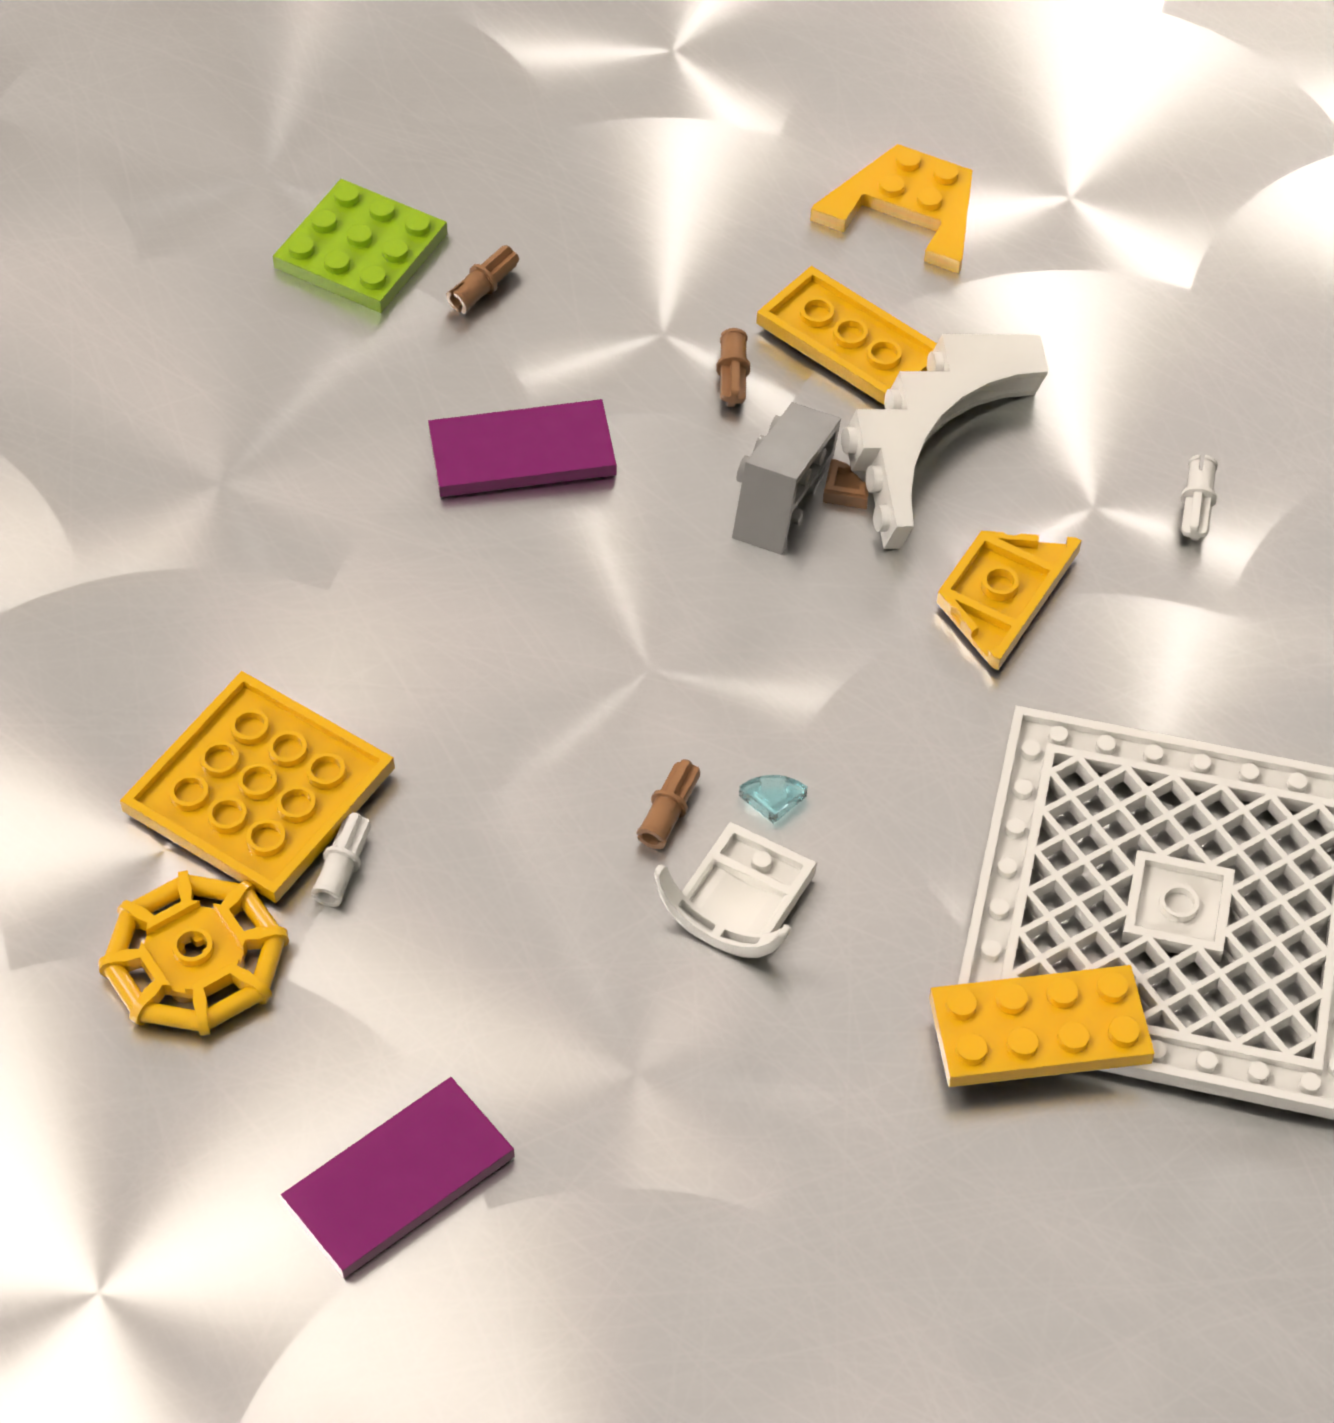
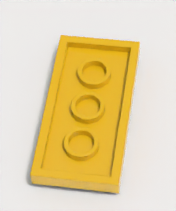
M812 265L757 311L756 324L883 405L886 391L891 389L900 371H927L928 354L934 350L937 344Z
M1131 965L931 987L929 1000L948 1087L1152 1064L1155 1053Z

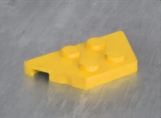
M981 530L939 589L937 604L989 665L999 670L1078 555L1082 540L1076 537H1067L1066 544L1039 542V535L1021 533L1019 535H1007L1004 532Z

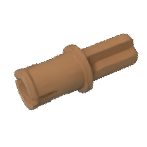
M504 245L481 265L474 264L469 270L470 274L446 293L447 301L451 307L458 313L462 312V314H465L480 298L497 290V283L516 267L519 262L518 254L510 246Z
M729 328L721 333V358L716 363V371L720 376V399L725 401L728 407H734L735 404H743L746 400V377L750 373L751 366L746 358L748 336L746 332L738 328Z
M683 759L675 763L662 788L652 794V806L636 832L638 840L647 847L663 849L678 818L686 815L688 811L686 802L700 777L699 767L693 765L691 761Z

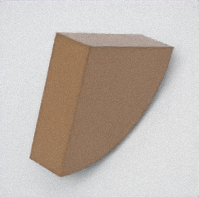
M831 459L823 493V502L867 509L868 490L866 483L851 471V466L842 461Z

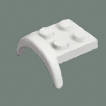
M730 822L682 892L673 881L666 866L658 865L654 875L663 903L672 917L684 929L705 943L724 952L745 958H760L778 949L790 933L791 927L784 924L782 928L780 927L814 877L817 862Z

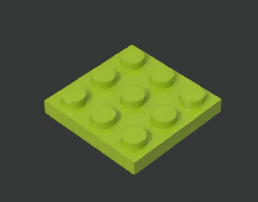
M340 179L273 255L274 268L382 313L448 234L447 222L349 181Z

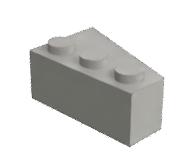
M791 402L781 416L776 415L773 418L768 434L766 436H759L753 453L750 457L745 455L742 458L737 471L736 480L742 484L732 534L733 539L780 555L783 554L788 543L787 535L790 522L798 525L803 516V510L797 508L806 492L814 495L834 456L841 422L840 417Z

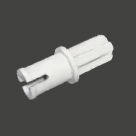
M1195 455L1189 459L1187 487L1181 493V501L1184 504L1181 532L1183 536L1190 537L1193 541H1199L1201 537L1208 535L1211 507L1217 501L1214 482L1218 463L1216 459L1209 455L1204 457L1203 470L1199 468L1200 455Z
M352 812L342 822L333 845L327 847L323 853L325 862L315 886L311 890V894H313L314 900L325 906L337 907L341 904L352 873L360 869L361 860L359 856L370 832L371 822L359 813Z

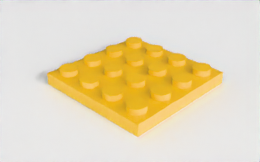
M241 671L122 797L120 804L124 813L239 882L249 881L255 885L256 892L277 903L337 835L342 822L352 812L356 813L395 769L394 757Z

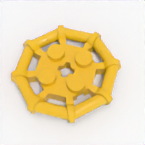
M188 870L178 872V877L133 901L124 900L117 908L119 916L105 955L98 961L99 973L109 979L130 1011L129 1019L139 1026L145 1023L198 1031L200 1036L210 1035V1029L257 1003L266 1004L272 997L270 988L282 949L289 943L288 931L277 924L256 894L255 885L249 881L244 880L241 883L189 875ZM194 896L223 900L222 904L213 903V908L202 907L200 901L194 900ZM180 898L181 902L169 907L168 909L156 915L152 914L153 912L161 909L162 907ZM240 911H244L256 928L244 931L235 919V916ZM135 929L146 931L147 936L144 944L141 941L139 949H129ZM192 942L196 947L204 944L207 946L202 950V954L198 956H184L186 953L184 946ZM261 949L254 974H252L249 970L244 969L247 950ZM143 968L152 982L143 992H141L129 974L130 971ZM232 983L240 989L208 1007L206 998ZM165 995H170L181 1003L193 1001L194 1010L163 1005L160 1002Z

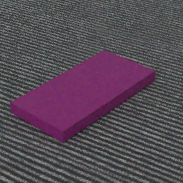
M602 399L428 420L440 497L617 475V464Z
M449 1077L280 1194L281 1201L343 1279H345L515 1157L514 1148L456 1081Z

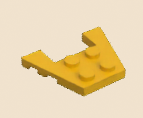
M897 144L815 203L811 208L810 221L844 233L860 207L865 206L936 231L925 249L924 262L959 274L962 267L973 170Z

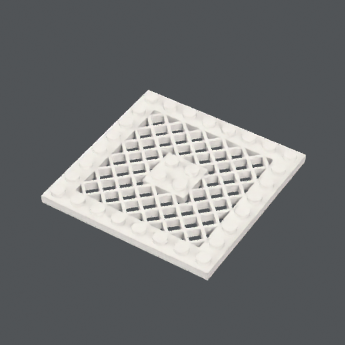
M1015 705L958 984L1033 976L1036 973H1039V975L1054 974L1057 972L1051 965L1065 957L1070 960L1078 971L1131 965L1138 993L1150 1008L1144 1012L1155 1053L1152 1064L1102 1069L1100 1071L1334 1120V861L1325 852V850L1334 846V767ZM1076 772L1086 785L1072 792L1062 779ZM1096 772L1104 773L1105 775L1099 777ZM1124 781L1134 794L1120 801L1110 788ZM1144 781H1145V782L1154 783V784H1152V785H1150V786H1147V785L1144 783ZM1049 786L1059 799L1045 806ZM1172 791L1182 804L1168 811L1158 797ZM1192 791L1200 792L1201 794L1196 796ZM1097 796L1107 809L1092 816L1082 803ZM1219 800L1231 814L1217 821L1206 807ZM1241 801H1246V802H1251V803H1249V804H1247V805L1244 806V804H1243ZM1145 806L1155 819L1141 826L1131 812ZM1069 810L1079 824L1064 831L1054 818ZM1266 810L1279 823L1268 830H1265L1255 818V816ZM1289 810L1296 811L1299 813L1292 815V813ZM1193 815L1203 829L1189 835L1179 822ZM1315 819L1327 832V834L1316 840L1303 827ZM1117 820L1127 834L1113 841L1103 827ZM1238 825H1241L1252 837L1241 845H1238L1227 832ZM1042 826L1051 839L1037 846ZM1165 830L1176 844L1162 851L1151 837ZM1288 834L1300 846V849L1289 855L1276 842ZM1089 835L1100 849L1085 856L1075 842ZM1211 840H1214L1224 851V854L1213 860L1200 848V846ZM1138 845L1141 850H1137L1133 865L1123 852ZM1261 849L1273 861V864L1262 870L1249 858L1250 855ZM1062 850L1072 864L1057 871L1047 857ZM1186 854L1190 860L1181 859L1180 857ZM1309 859L1323 872L1312 880H1309L1298 867V865ZM1110 860L1121 874L1106 881L1095 867ZM1234 864L1246 877V879L1233 885L1235 869L1228 868ZM1034 865L1044 879L1029 886ZM1282 874L1296 888L1283 896L1270 882ZM1082 875L1093 889L1077 896L1067 882ZM1332 884L1331 900L1329 903L1320 890ZM1130 885L1126 905L1116 892ZM1255 889L1268 902L1267 905L1256 911L1243 898V896ZM1054 890L1065 904L1049 912L1039 898ZM1305 899L1318 913L1306 921L1292 907ZM1103 900L1114 914L1099 922L1088 908ZM1026 906L1036 920L1021 928ZM1231 907L1240 917V920L1227 927ZM1276 915H1279L1290 928L1289 931L1278 937L1265 924V921ZM1075 916L1086 930L1070 938L1059 923ZM1327 925L1326 941L1324 944L1314 932ZM1123 926L1121 942L1128 943L1122 948L1109 935V933ZM1249 930L1263 944L1250 953L1237 939V937ZM1046 931L1057 946L1041 953L1030 939ZM1299 940L1313 955L1301 963L1287 949V947ZM1096 941L1107 956L1091 964L1080 949ZM1018 947L1028 962L1013 969ZM1225 948L1235 961L1220 968L1216 962L1221 961ZM1145 951L1156 964V967L1141 974L1130 959ZM1165 951L1177 953L1178 955L1170 958ZM1271 956L1285 970V972L1273 979L1259 965V963ZM1195 961L1207 977L1192 985L1180 969ZM1322 967L1319 987L1309 973ZM1243 972L1257 986V988L1245 995H1242L1231 981L1232 978ZM1167 978L1179 993L1163 1001L1152 985ZM1294 982L1308 997L1295 1006L1281 991V989ZM1215 988L1229 1002V1004L1217 1011H1214L1202 997V995ZM1266 998L1280 1013L1267 1022L1252 1007ZM1189 1004L1201 1020L1186 1028L1173 1012ZM1317 1009L1314 1030L1303 1016ZM1239 1014L1251 1031L1236 1038L1224 1022ZM1160 1020L1166 1028L1152 1026L1151 1024ZM1288 1025L1302 1039V1042L1290 1049L1275 1034ZM1211 1031L1217 1039L1201 1035ZM1261 1041L1267 1049L1253 1047V1045ZM1312 1052L1311 1058L1304 1057L1305 1055Z

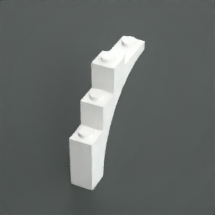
M942 334L934 350L928 354L927 371L899 372L891 389L886 391L885 409H856L848 427L843 428L841 445L843 452L849 455L851 471H866V487L868 492L873 493L875 502L873 513L874 528L877 532L881 533L884 549H901L914 527L911 499L913 477L917 459L926 441L949 420L975 406L1002 398L1036 394L1049 373L1041 335Z

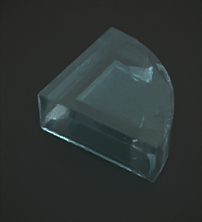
M765 775L753 778L740 785L739 796L772 824H775L807 797L808 787L790 777Z

